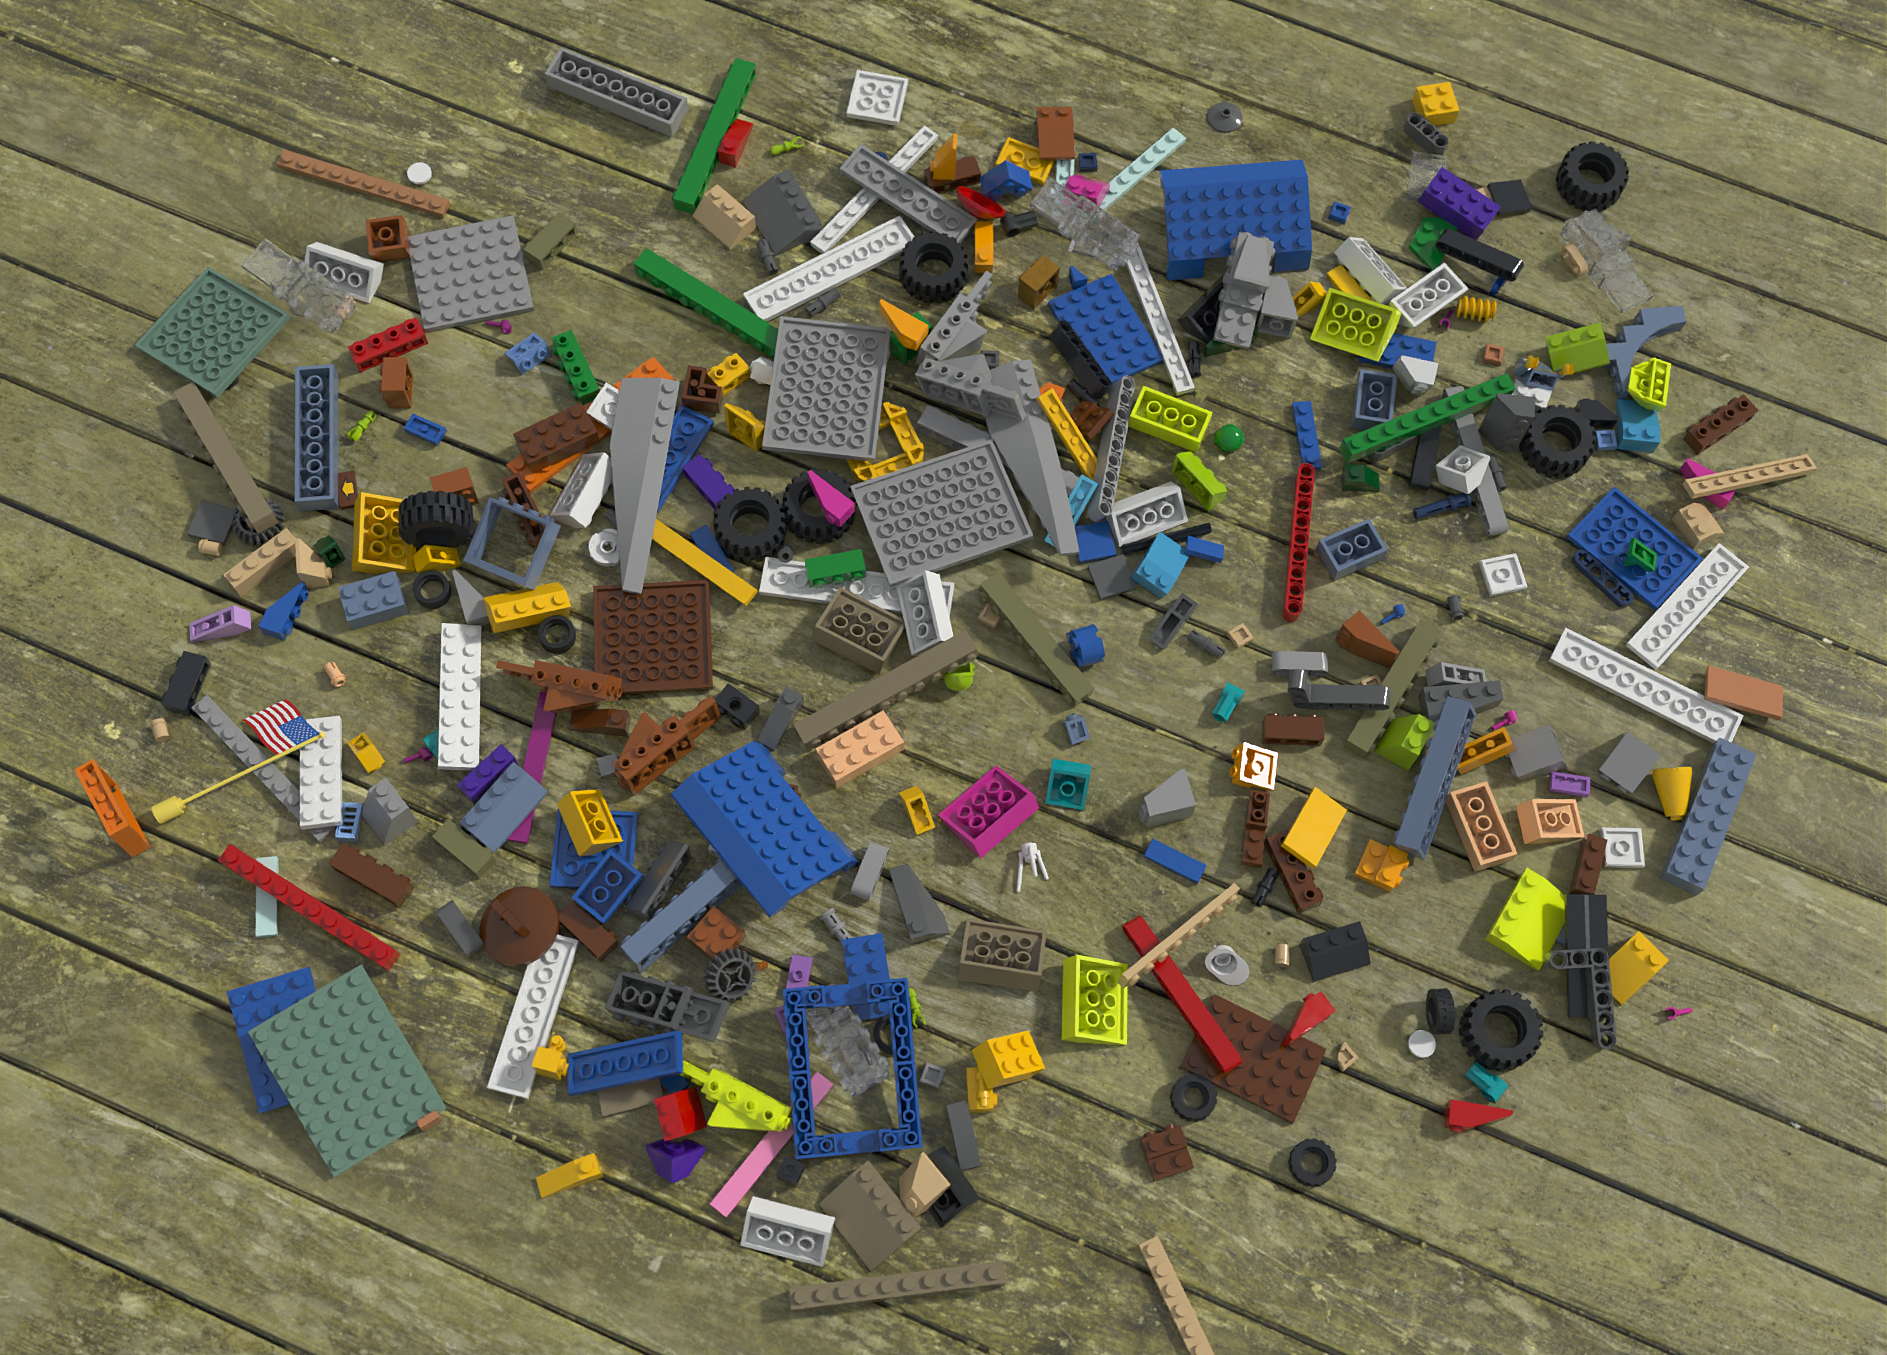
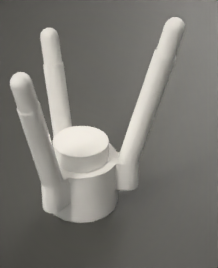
M1031 842L1021 845L1022 852L1018 853L1017 893L1021 889L1024 859L1027 863L1031 862L1034 877H1037L1035 861L1038 860L1045 880L1049 879L1036 843Z

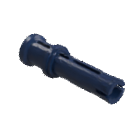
M1463 492L1455 496L1448 495L1445 500L1414 508L1413 515L1416 520L1447 510L1454 512L1460 507H1470L1471 498L1469 494Z

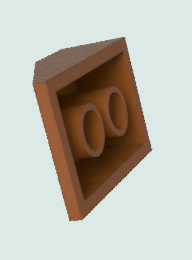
M1037 107L1036 132L1039 160H1075L1072 107Z
M1360 610L1342 624L1335 638L1339 646L1346 649L1349 653L1387 668L1393 665L1400 653Z

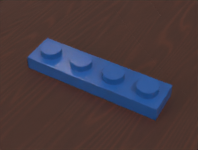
M1311 401L1293 402L1292 411L1301 464L1308 463L1315 470H1321L1322 463Z

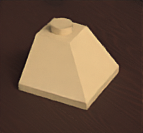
M295 538L297 574L301 581L305 583L308 589L329 586V579H332L331 568L327 567L324 560L300 538Z
M924 1152L917 1157L899 1178L900 1201L913 1218L927 1211L951 1185Z

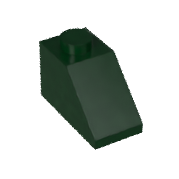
M1345 464L1341 473L1342 491H1380L1379 473L1365 465Z
M330 535L319 539L313 545L319 557L331 569L346 560L337 542Z

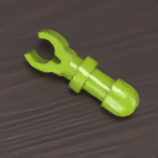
M799 136L790 142L784 141L781 145L772 146L770 153L777 155L783 151L788 152L792 148H800L804 144L797 145L794 143L802 137Z
M368 411L362 421L359 420L357 426L347 433L346 436L350 440L353 439L356 442L361 437L362 431H366L367 425L376 418L374 411Z
M909 988L913 1025L918 1028L916 1021L918 1020L917 1017H919L926 1026V1020L920 1012L921 1006L916 1000V993L912 988Z

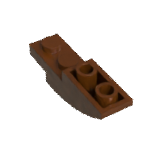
M1250 789L1241 850V865L1262 867L1265 830L1268 820L1269 792Z

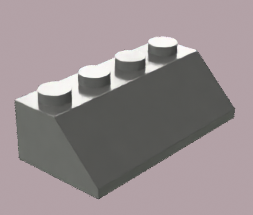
M1497 393L1478 428V432L1496 450H1502L1506 453L1515 452L1535 418V397Z
M669 840L667 845H662L656 862H651L647 870L648 874L638 883V889L635 894H631L626 901V909L629 914L643 922H649L654 917L653 915L659 909L692 858L688 845Z

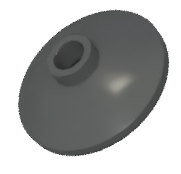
M1228 102L1217 103L1208 112V122L1211 127L1223 133L1237 130L1243 120L1240 109Z

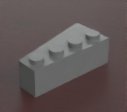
M1500 680L1423 687L1418 695L1422 716L1434 723L1440 719L1441 705L1443 701L1446 702L1448 696L1471 702L1476 714L1498 707L1503 700Z

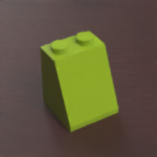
M1420 714L1392 719L1374 752L1409 771L1431 735L1435 723Z

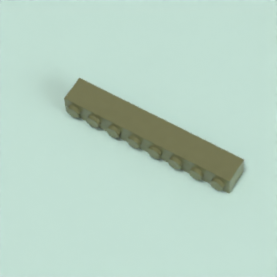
M997 572L980 584V598L984 602L987 601L993 614L1002 619L1004 627L1008 631L1011 630L1015 635L1016 642L1025 647L1029 658L1038 663L1040 671L1044 675L1047 674L1055 689L1061 691L1066 703L1071 704L1075 708L1090 697L1095 688L1002 575Z
M1422 619L1420 620L1381 686H1387L1391 689L1389 709L1365 710L1345 742L1344 748L1363 759L1367 753L1371 755L1376 747V744L1373 742L1376 738L1381 739L1386 730L1383 728L1384 724H1390L1395 716L1392 711L1395 707L1399 709L1404 701V698L1401 696L1404 692L1409 693L1413 686L1412 678H1418L1423 670L1420 665L1422 662L1427 663L1432 655L1429 650L1431 647L1436 648L1441 638L1438 636L1441 630Z

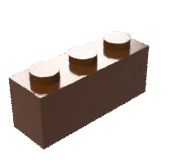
M975 156L956 160L955 180L933 179L934 172H930V167L924 169L923 179L928 188L941 194L956 190L960 186L968 187L979 184L981 171Z
M1271 713L1263 718L1262 744L1321 746L1324 741V717H1318L1317 715L1299 717L1297 714L1279 716V714Z
M1588 833L1581 840L1569 894L1595 895L1607 839Z
M573 900L559 913V923L575 939L579 940L593 956L602 962L618 946L617 936L610 929L606 931L602 927L603 923L595 916L591 917L585 908Z

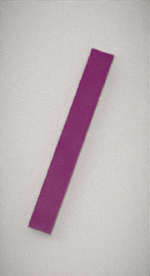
M540 691L523 766V770L540 785L557 714L543 710L547 692ZM536 807L507 839L509 842L528 844Z

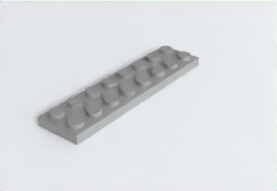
M862 144L857 147L840 167V173L931 232H938V234L946 233L950 238L953 236L957 239V243L965 238L977 222L975 217Z

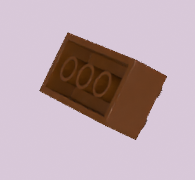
M581 402L513 433L516 446L532 474L600 443L598 432Z

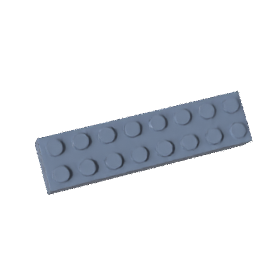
M333 364L295 367V503L300 511L339 509L338 373Z
M1449 696L1446 702L1443 701L1441 705L1440 719L1436 720L1434 724V736L1429 739L1427 749L1429 750L1427 755L1423 756L1420 767L1422 769L1420 775L1417 774L1415 777V789L1413 793L1409 794L1407 811H1404L1401 816V828L1396 831L1394 836L1395 844L1400 850L1409 853V856L1425 860L1477 715L1471 702Z
M1719 738L1712 744L1688 804L1687 815L1683 817L1659 879L1695 896L1705 890L1757 754L1722 738Z
M721 857L718 858L715 866L711 869L707 868L701 873V878L696 882H690L681 895H675L669 901L670 904L667 907L657 910L653 915V919L642 923L638 927L639 931L633 936H627L622 941L620 947L624 956L640 974L689 933L713 906L718 908L743 886Z

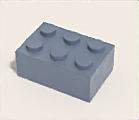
M1360 369L1356 379L1351 428L1367 430L1393 419L1396 374Z
M1370 519L1320 539L1315 549L1333 581L1383 560L1388 551Z
M395 571L338 587L346 620L352 630L409 614L401 583Z

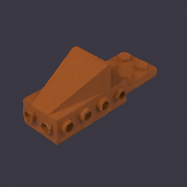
M500 660L497 661L496 668L503 669V674L530 679V683L537 685L536 689L547 691L544 711L565 714L612 701L618 702V698L622 694V679L606 674L535 660L534 668Z
M710 696L707 699H703L695 709L686 712L681 720L674 715L666 719L660 727L644 711L635 725L619 759L612 764L615 769L613 774L618 779L617 783L623 790L627 788L635 796L695 748L693 740L721 719L714 698Z

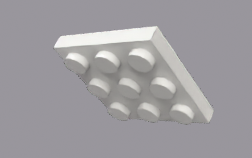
M857 70L847 109V117L899 126L908 78Z

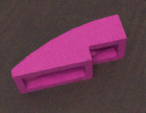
M1688 458L1680 468L1686 479L1716 473ZM1735 490L1703 497L1724 509L1730 502Z

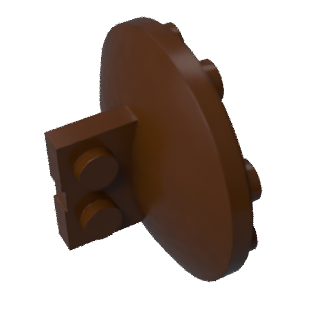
M527 886L508 889L495 897L483 913L479 931L480 938L483 941L482 946L489 956L503 965L523 966L541 958L553 945L559 930L558 910L551 898L539 889Z

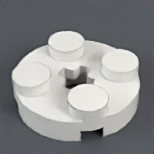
M604 529L603 532L595 533L591 537L589 551L592 560L597 564L606 567H616L620 564L617 530ZM611 544L613 549L605 551L603 547Z

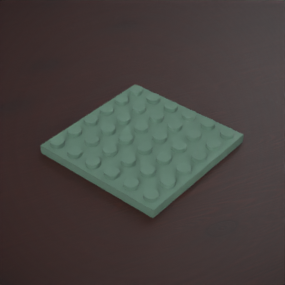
M207 267L139 339L135 347L218 398L291 317L287 312L212 268Z

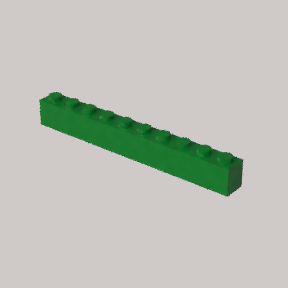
M735 58L734 63L730 64L728 76L724 78L722 83V90L717 93L716 103L710 109V117L704 122V130L698 136L696 148L692 149L690 162L686 163L685 173L679 178L677 191L674 190L672 194L675 209L694 214L719 161L718 149L723 137L737 119L755 79V63Z
M648 248L633 263L635 274L639 278L646 279L655 288L659 287L664 290L668 296L677 298L684 306H690L697 314L706 316L713 324H719L725 331L735 334L744 343L748 342L753 345L757 351L766 353L774 361L778 328Z
M1506 373L1343 439L1339 449L1348 464L1489 407L1497 393L1512 395L1516 388Z

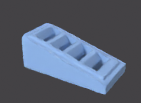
M342 802L343 825H337L335 834L338 842L358 843L363 803ZM347 808H357V811L347 812ZM346 816H355V819H346ZM345 823H354L353 826H345ZM344 830H352V833L343 832Z

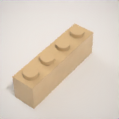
M285 528L224 573V577L238 595L242 597L296 556L295 537Z

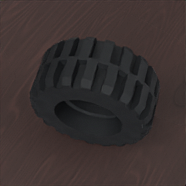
M1580 143L1578 146L1572 147L1565 154L1560 164L1555 180L1557 190L1561 191V197L1565 198L1569 205H1574L1578 210L1580 208L1586 212L1606 210L1617 202L1628 182L1629 168L1626 166L1625 159H1622V155L1618 151H1614L1612 146H1605V143ZM1592 170L1601 175L1605 183L1594 184L1588 182L1581 176L1579 171Z
M925 232L920 237L916 235L912 238V241H908L905 244V248L901 251L899 261L901 284L904 289H907V293L910 296L915 295V299L919 301L921 299L925 300L924 303L932 301L937 304L941 303L942 300L947 302L951 300V296L954 298L959 295V291H962L968 278V255L964 250V246L960 242L957 243V239L953 236L951 238L948 237L946 233L938 234V232H932V234H928V232ZM936 259L946 263L950 269L942 275L930 276L921 272L918 266L926 260Z
M1548 405L1547 408L1542 407L1535 413V418L1519 445L1520 451L1523 452V459L1528 461L1527 465L1531 469L1535 468V472L1539 474H1546L1545 477L1551 478L1555 476L1556 479H1561L1564 475L1565 477H1570L1574 473L1581 471L1594 452V445L1596 444L1594 427H1590L1591 422L1588 418L1585 419L1583 417V413L1574 411L1575 408L1572 407L1565 408V405H1558V407ZM1558 432L1564 435L1570 441L1572 450L1560 452L1552 449L1545 442L1542 433Z
M816 468L810 469L855 504L851 485L849 483L846 484V479L843 476L838 477L837 472L831 471L829 473L827 469L823 468L821 471H816ZM803 471L800 473V477L795 476L791 479L792 484H787L786 492L783 493L782 504L788 529L792 533L795 532L796 537L799 539L804 537L805 542L808 543L816 541V544H822V541L830 543L833 542L835 537L836 539L841 538L842 532L847 533L850 525L853 524L855 512L841 527L829 523L825 516L813 517L806 514L801 509V506L805 500L815 496L808 481V473Z
M744 487V490L739 491V489H735L733 494H726L724 501L720 500L717 504L718 509L714 511L713 520L716 541H718L722 550L725 549L726 555L729 557L734 555V560L741 561V559H745L746 563H751V560L760 562L763 557H771L772 552L776 553L780 549V545L784 543L787 533L786 515L783 505L779 503V499L776 496L771 497V492L767 490L762 492L761 488L754 487V489ZM745 514H758L768 521L767 527L761 533L753 536H744L737 533L732 528V525L736 519Z
M427 491L424 493L418 492L416 495L412 494L405 498L398 507L400 537L407 544H412L416 548H422L424 545L450 548L459 547L460 544H465L473 536V507L466 498L459 494L455 495L453 492Z
M1499 989L1491 990L1489 993L1485 992L1470 1003L1460 1019L1459 1024L1462 1027L1459 1029V1036H1463L1461 1044L1463 1047L1467 1046L1469 1051L1466 1053L1469 1057L1473 1055L1476 1058L1475 1062L1480 1065L1482 1063L1486 1065L1485 1069L1493 1070L1496 1068L1497 1072H1504L1506 1069L1509 1071L1514 1070L1530 1060L1541 1046L1540 1039L1543 1038L1544 1031L1540 1030V1027L1543 1025L1542 1019H1537L1536 1016L1539 1012L1536 1008H1531V1001L1528 999L1524 1001L1521 999L1522 995L1517 992L1514 995L1511 994V990L1504 989L1502 992ZM1490 1013L1503 1014L1514 1023L1518 1033V1040L1513 1047H1499L1489 1040L1484 1030V1019Z

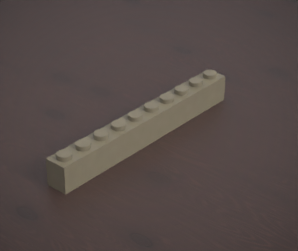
M191 382L174 391L173 393L177 398L174 400L179 410L183 409L185 411L181 414L187 423H192L189 427L193 434L200 436L197 441L202 449L207 448L208 451L205 454L209 461H215L216 464L212 466L218 475H223L221 481L226 489L231 488V491L228 493L233 501L238 500L240 503L236 506L242 515H247L245 521L249 528L252 529L254 527L259 534L279 523L195 383Z
M964 630L800 720L794 726L806 748H816L823 740L836 737L843 729H850L856 725V722L872 717L874 712L887 709L892 702L896 700L901 701L912 691H919L925 687V684L931 681H938L942 678L943 674L956 671L961 664L974 661L977 658L976 656L979 655L978 650L967 630Z
M1004 1261L790 1287L791 1311L800 1312L1005 1286L1006 1275Z

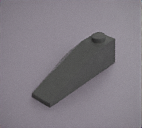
M909 864L890 868V876L910 944L913 945L949 935V929L943 912Z

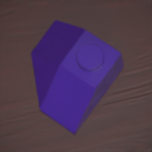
M660 1139L645 1146L658 1176L670 1183H676L688 1177L705 1152V1147L693 1140H683V1143H671V1140L665 1141V1139Z

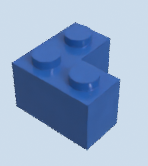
M1007 160L980 177L983 196L994 201L1000 199L1006 193L1020 198L1033 189L1029 171Z

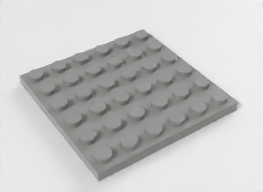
M514 215L408 236L409 254L425 333L534 311Z

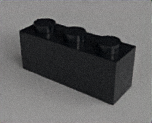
M183 651L182 656L178 658L175 673L171 675L167 692H164L162 696V705L167 711L190 717L193 710L191 707L195 705L211 665L206 656Z

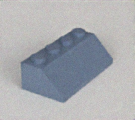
M513 762L459 823L496 853L549 792Z

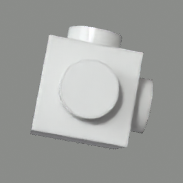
M763 357L752 361L750 378L755 379V382L759 384L771 385L774 361Z

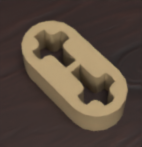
M1569 244L1561 249L1563 259L1576 276H1580L1588 271L1585 259L1573 244Z

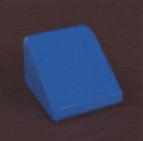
M1070 266L1068 278L1072 289L1075 290L1086 285L1087 277L1075 267Z

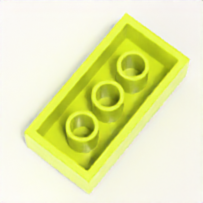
M1143 386L1130 415L1128 427L1197 453L1213 412Z

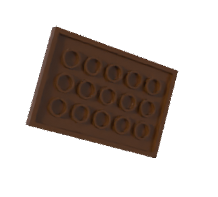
M1214 994L1207 1010L1240 1055L1242 1064L1223 1074L1195 1035L1180 1068L1191 1074L1203 1075L1215 1086L1293 1124L1326 1048L1303 1037H1299L1284 1047L1282 1043L1288 1032L1287 1029Z

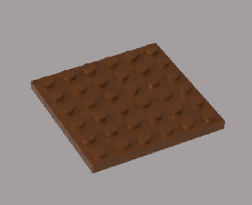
M709 580L644 583L641 595L622 591V584L593 586L595 672L621 678V695L713 690Z

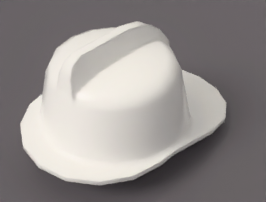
M1227 945L1212 946L1211 952L1205 958L1206 968L1225 984L1240 985L1245 982L1249 976L1247 963Z

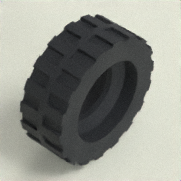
M1448 988L1430 989L1426 996V1017L1429 1029L1434 1035L1451 1034L1454 1031L1456 1020L1453 996Z
M1197 1073L1186 1074L1178 1079L1171 1090V1107H1173L1175 1114H1178L1181 1119H1186V1121L1198 1122L1199 1120H1204L1215 1108L1217 1091H1215L1214 1084L1203 1075H1197ZM1189 1088L1199 1089L1204 1096L1202 1105L1197 1108L1187 1106L1183 1099L1184 1092Z
M1315 1138L1305 1139L1299 1142L1290 1152L1288 1168L1292 1173V1177L1299 1184L1301 1183L1306 1187H1316L1323 1185L1332 1178L1334 1171H1336L1337 1159H1335L1334 1151L1324 1141H1319ZM1312 1152L1321 1157L1323 1165L1319 1172L1309 1173L1304 1169L1302 1159L1305 1154Z

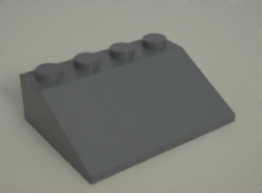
M789 169L772 176L742 200L745 208L755 216L756 226L763 238L768 241L769 248L774 253V256H778L811 241L822 230L821 220Z

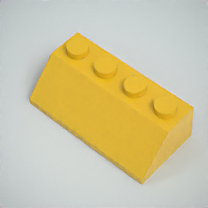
M558 582L536 586L535 590L526 588L482 599L493 633L539 624L545 618L553 615L569 617L571 610L567 592Z

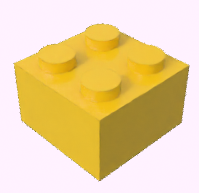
M1450 82L1416 87L1412 98L1416 113L1423 116L1433 126L1455 123L1460 110Z

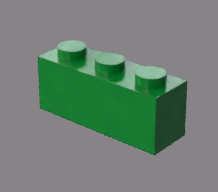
M861 549L805 559L809 588H822L827 584L838 585L848 580L859 581L866 577V568Z

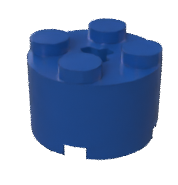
M1094 624L1073 629L1066 633L1067 641L1071 644L1072 649L1069 651L1072 662L1076 661L1078 667H1085L1104 661L1102 659L1105 657L1101 637L1098 638L1095 632L1099 631Z

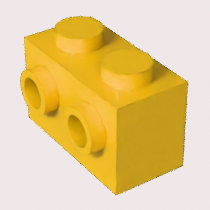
M737 353L726 357L721 364L712 367L707 373L708 383L714 386H721L723 396L751 376L750 367Z

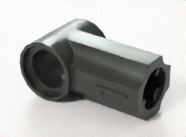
M1033 210L1018 215L1008 213L1000 218L1004 233L1009 238L1018 235L1022 230L1038 226L1037 215Z

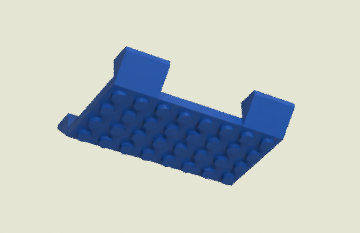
M1303 159L1159 171L1160 187L1163 189L1168 253V262H1166L1167 280L1203 278L1205 259L1228 257L1232 249L1230 248L1231 240L1239 232H1249L1255 237H1267L1270 241L1274 242L1273 272L1309 269L1312 254L1308 175Z
M752 741L691 774L671 793V797L770 918L785 909L789 900L841 869L845 873L858 865L860 861L837 833L826 830L783 778L786 772L765 746Z

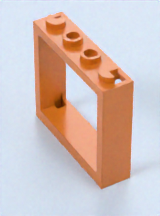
M93 759L75 768L74 770L108 835L132 858L151 848L117 783ZM113 787L116 789L114 793L110 790Z

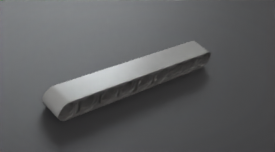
M1128 375L1114 382L1110 388L1107 408L1111 409L1114 415L1103 426L1093 479L1099 485L1088 505V516L1094 522L1109 516L1113 511L1135 390V382Z
M1463 386L1445 388L1442 391V397L1444 399L1465 389ZM1472 413L1450 422L1458 447L1461 445L1485 454ZM1488 463L1480 485L1472 493L1487 536L1507 533L1508 523Z

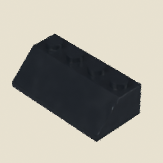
M1224 274L1178 319V322L1188 334L1206 344L1212 341L1220 310L1219 294L1221 289H1223L1224 283H1222Z

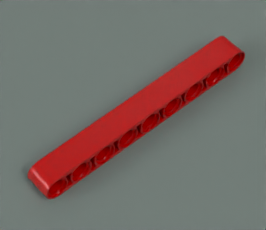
M1303 463L1299 466L1294 483L1282 611L1283 618L1287 622L1297 621L1303 609L1315 469L1308 463ZM1297 523H1301L1304 527L1298 526ZM1295 540H1299L1303 544H1298ZM1293 557H1298L1301 561H1296ZM1292 574L1298 575L1299 578H1294ZM1291 591H1294V592H1296L1298 595H1297V596H1294V595H1292L1290 592H1291ZM1288 609H1294L1297 613H1291Z
M1138 915L1122 925L1125 935L1141 958L1160 944V941L1142 916ZM1168 955L1161 963L1159 961L1154 963V968L1151 972L1220 1071L1226 1074L1242 1064L1240 1055L1172 958Z

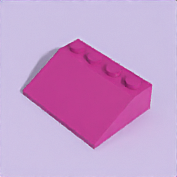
M994 766L941 811L938 817L968 849L979 858H982L1038 810L1039 806L1031 791L998 766Z

